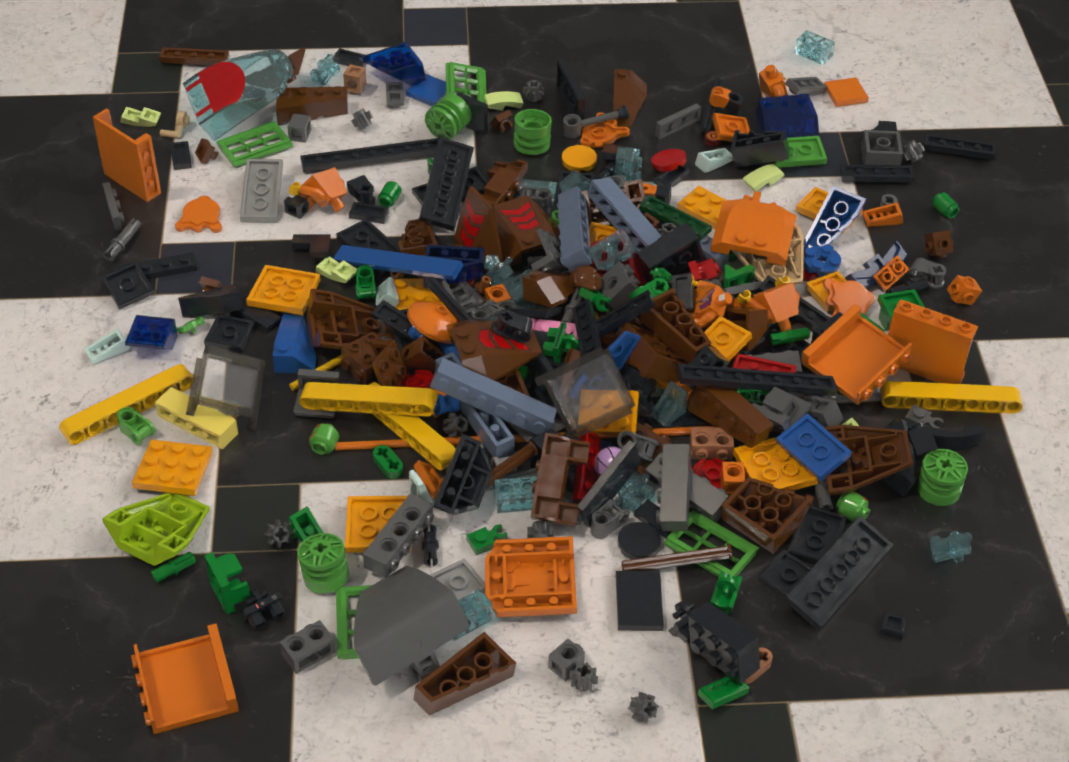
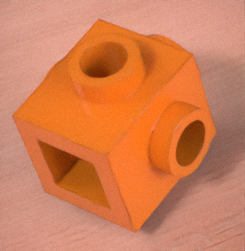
M957 275L947 288L951 299L958 304L972 305L983 292L975 279L969 276Z

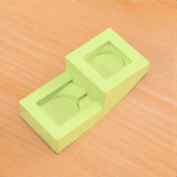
M502 91L485 94L484 96L485 103L491 109L503 111L505 106L521 109L523 105V100L518 92Z
M126 107L120 122L133 126L152 127L156 126L161 112L144 107L142 112Z
M768 164L751 172L743 180L753 191H758L767 183L770 186L785 175L774 164Z
M331 257L325 258L316 266V272L342 283H347L356 275L357 268L343 260L339 263Z

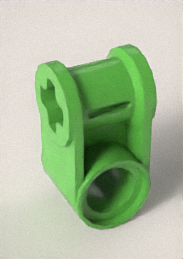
M125 407L118 411L117 417L120 431L136 445L142 444V440L156 433L154 425L133 408Z

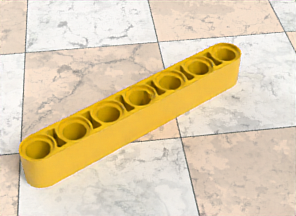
M177 364L64 419L59 425V430L70 444H79L119 424L117 413L120 409L131 407L140 414L156 406L155 402L170 387L184 392L195 384L196 379L185 365Z
M886 381L880 387L882 405L886 408L911 409L914 404L925 410L1007 414L1018 413L1023 408L1020 390L1013 386Z
M308 382L303 388L299 404L309 410L431 416L438 400V393L429 388Z
M372 382L371 384H369V385L380 386V385H379L378 383H376V382ZM372 413L440 471L447 468L455 447L418 416Z

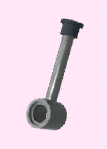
M623 105L617 111L581 120L576 114H568L563 119L564 135L567 138L575 139L581 135L582 127L615 118L628 119V109L626 105Z

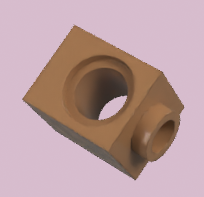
M351 64L348 66L343 74L344 87H347L348 92L361 94L367 85L365 67Z

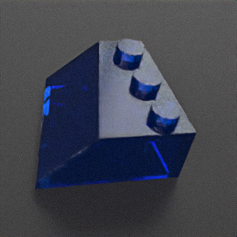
M407 42L359 57L360 61L410 86L426 81L423 62Z
M809 94L758 98L756 116L763 134L764 131H785L786 137L819 136L818 115Z

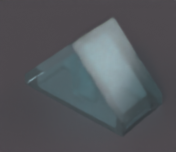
M671 381L650 416L667 427L686 412L688 392Z

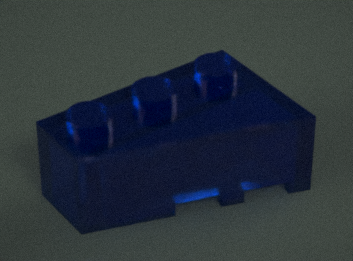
M426 244L425 256L458 260L464 265L455 280L445 279L447 284L482 278L484 248ZM424 276L423 288H428L425 284V281L429 278L427 276ZM435 278L442 285L441 281L444 279Z

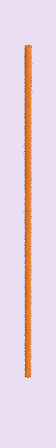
M691 427L653 429V432L657 435L662 433L666 436L690 435ZM560 432L557 434L564 437L576 436L580 440L581 432ZM594 432L599 437H601V439L618 438L620 434L613 432ZM519 434L513 435L515 443L527 442ZM469 436L482 442L479 436ZM445 437L444 439L452 445H457L461 437ZM402 439L337 442L335 451L374 449L379 445H386L390 448H406L411 446Z

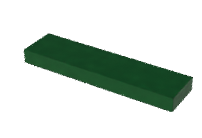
M651 195L639 205V209L645 213L647 212L665 223H672L676 227L686 222L699 237L700 241L712 231L711 225Z

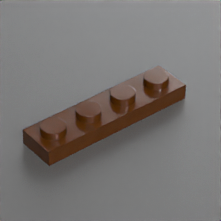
M162 47L159 60L160 63L205 66L223 61L228 62L230 54L229 51Z

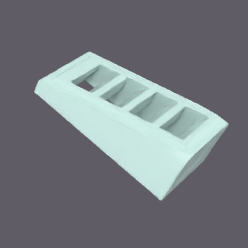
M722 148L698 153L695 165L706 173L732 162L734 159L732 153Z
M389 277L377 287V306L382 300H385L394 307L399 304L398 293L392 277Z
M116 329L86 347L84 351L91 362L95 364L126 352L131 347L120 330Z
M411 470L409 473L410 493L434 504L423 481L414 470Z

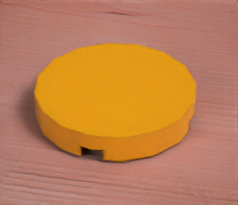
M584 145L570 146L562 153L563 166L573 172H580V170L590 171L597 164V154L593 149Z

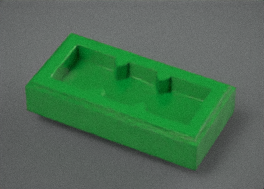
M724 677L699 688L698 696L711 709H715L748 694L750 687L745 682L739 684L734 679Z

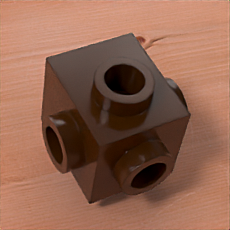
M950 230L924 234V246L928 256H935L936 259L947 257L946 253L953 252L954 242L950 236Z

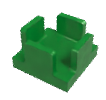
M915 289L878 295L877 301L880 305L879 321L885 331L890 329L893 312L900 299L925 308Z
M213 552L204 555L209 582L226 615L235 612V604L250 598L249 585L246 581L241 583L238 578L232 581L227 580L229 577L242 573V567L235 554L231 553L217 558Z

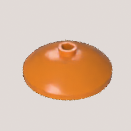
M419 301L412 303L407 311L410 323L420 333L437 342L452 344L446 325L460 321L447 307L435 302Z

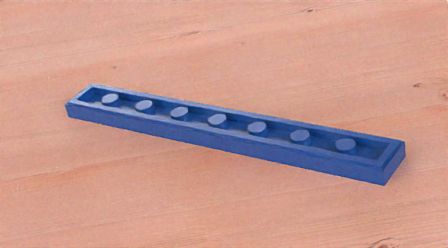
M342 245L333 258L339 263L344 260L350 265L357 267L368 265L378 270L427 277L433 276L434 278L455 280L464 266L458 260Z

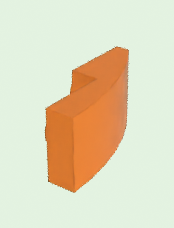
M897 255L882 267L873 278L886 291L909 271V268Z

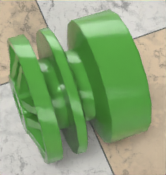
M447 94L426 112L425 123L435 137L451 140L469 124L472 114L469 106L461 97L455 94Z
M527 109L516 114L514 118L515 132L513 143L517 151L528 155H538L549 149L552 120L548 113L537 109Z
M936 449L926 454L917 481V491L921 498L936 506L954 504L959 500L968 472L967 462L961 455L948 449Z
M319 533L308 537L300 544L297 555L303 580L308 589L316 593H330L337 591L349 580L350 570L343 541L337 535Z

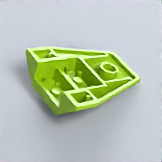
M166 493L118 508L103 517L102 522L119 549L155 566L176 556L189 546L209 513L210 507L183 494Z

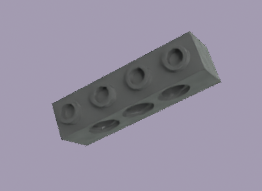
M410 493L363 553L364 568L385 578L392 571L394 572L398 568L402 557L407 556L415 540L418 541L425 527L432 523L434 519L433 503Z

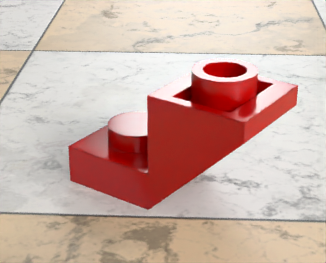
M711 258L696 263L695 260L688 263L695 281L719 279L717 275L721 273L717 262L713 263Z

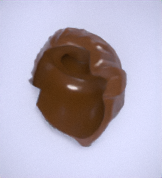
M579 266L569 276L571 286L574 283L575 287H582L593 291H599L602 287L601 276L591 266Z

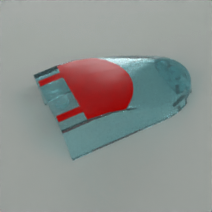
M269 49L228 59L208 66L183 82L198 124L216 141L278 98L286 89L288 78H292L293 64L284 52L277 49Z

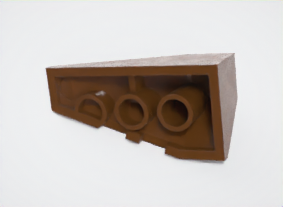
M418 219L409 220L405 227V233L401 235V241L398 242L400 253L440 258L438 243L430 224L418 221Z
M532 271L529 275L522 277L523 299L550 308L565 303L568 300V296H573L577 287L574 286V283L572 286L570 285V273Z
M726 305L723 318L752 333V339L741 349L751 351L767 331L768 310Z

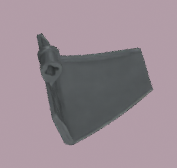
M404 566L387 578L360 592L355 613L354 649L372 685L376 686L408 666L414 678L421 682L425 679V676L440 667L433 650L468 630L470 625L452 590L429 574L411 566Z

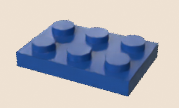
M808 413L776 438V442L819 481L823 480L852 456V451Z

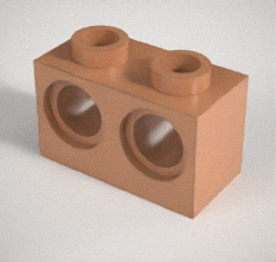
M691 427L689 439L691 459L712 460V458H718L723 461L732 460L734 450V438L721 428Z

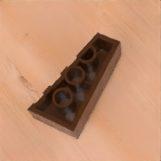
M283 87L277 89V124L279 126L284 125V122L291 120L293 114L310 116L311 120H315L322 115L327 118L348 114L347 87Z
M671 288L653 298L655 306L650 311L642 313L640 321L684 361L690 364L705 345L711 346V341L702 328L696 325L693 315L684 308L685 304L683 301L677 298L674 288Z
M696 385L687 408L691 413L715 427L721 428L727 434L751 448L766 440L774 425L733 388Z
M483 632L415 686L413 700L430 716L513 677L516 662L490 636Z

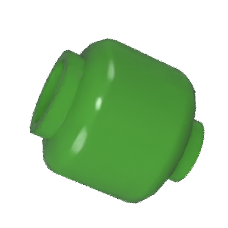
M318 424L309 437V444L312 450L320 455L331 453L339 441V433L331 424Z
M855 491L843 493L836 504L838 513L846 516L853 523L859 516L865 520L870 513L868 508L869 501Z

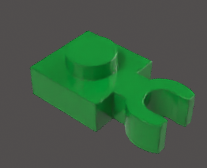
M498 524L490 531L484 527L466 534V540L475 555L493 549L495 540L507 539V532L498 534L502 532V525Z

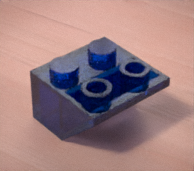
M136 315L126 338L125 346L173 350L178 337L175 319Z

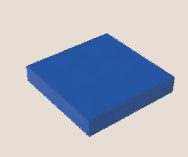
M424 74L406 91V96L433 106L446 95V81Z

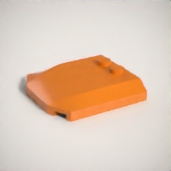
M747 199L723 201L710 251L729 255L730 250L765 256L767 257V263L785 266L797 216L778 205Z
M573 536L495 540L493 549L485 557V596L497 617L577 614Z

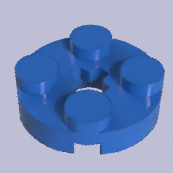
M829 244L806 248L803 267L807 272L812 274L813 271L818 273V276L823 277L838 271L841 265V256Z

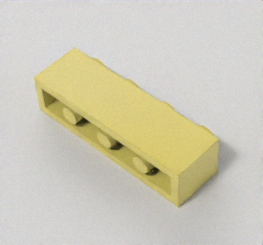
M170 387L155 402L158 417L222 450L238 435L237 423L232 416L219 412L216 408L186 395L183 391Z

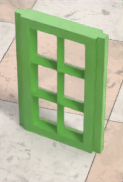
M446 62V95L460 92L467 96H477V100L485 103L486 71L481 67ZM455 71L464 72V77L455 76ZM467 73L476 75V80L467 78ZM455 81L464 83V88L455 87ZM468 84L477 85V91L468 89Z
M274 121L216 141L219 149L233 167L246 164V159H260L293 147L291 140ZM272 131L276 133L264 138L261 136ZM255 137L259 138V140L250 142L248 144L244 142ZM278 138L281 139V141L271 145L267 144V142ZM238 143L242 144V146L233 148L231 150L228 149L229 146ZM261 144H264L265 146L254 151L250 150V148H253ZM244 150L248 152L237 157L233 155Z
M694 510L689 513L688 527L694 523L707 532L700 537L689 530L673 531L664 542L665 546L677 553L697 550L701 544L708 548H713L717 546L706 541L707 537L712 534L726 542L723 546H727V543H730L731 546L745 553L740 560L732 556V562L736 564L731 570L717 563L716 560L695 563L719 577L721 571L728 575L738 576L759 549L757 546ZM684 533L698 542L692 548L678 540V538Z
M372 585L340 587L336 591L338 659H359L355 649H350V635H354V629H349V615H355L356 610H349L348 597L359 596L360 592Z

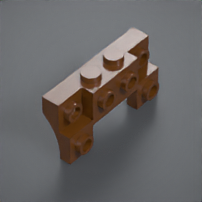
M522 160L510 163L495 161L493 168L487 171V176L491 177V180L484 187V194L481 195L492 206L512 200L513 195L521 188L522 182L520 180L528 171V162Z
M545 433L541 460H537L536 463L537 481H533L532 493L534 494L530 515L532 520L576 527L579 513L578 504L563 502L569 465L570 463L587 465L590 442L570 439L559 434Z

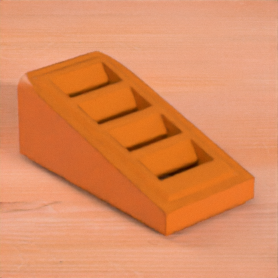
M898 202L862 211L867 227L903 224V215Z

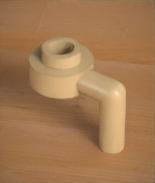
M178 111L176 130L161 129L160 136L181 138L183 129L190 124V116L187 115V112Z

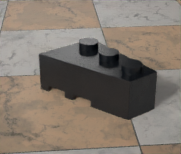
M740 130L734 131L731 153L736 167H748L774 161L781 162L789 157L790 148L785 131H764V134H755V131H749V133H740Z

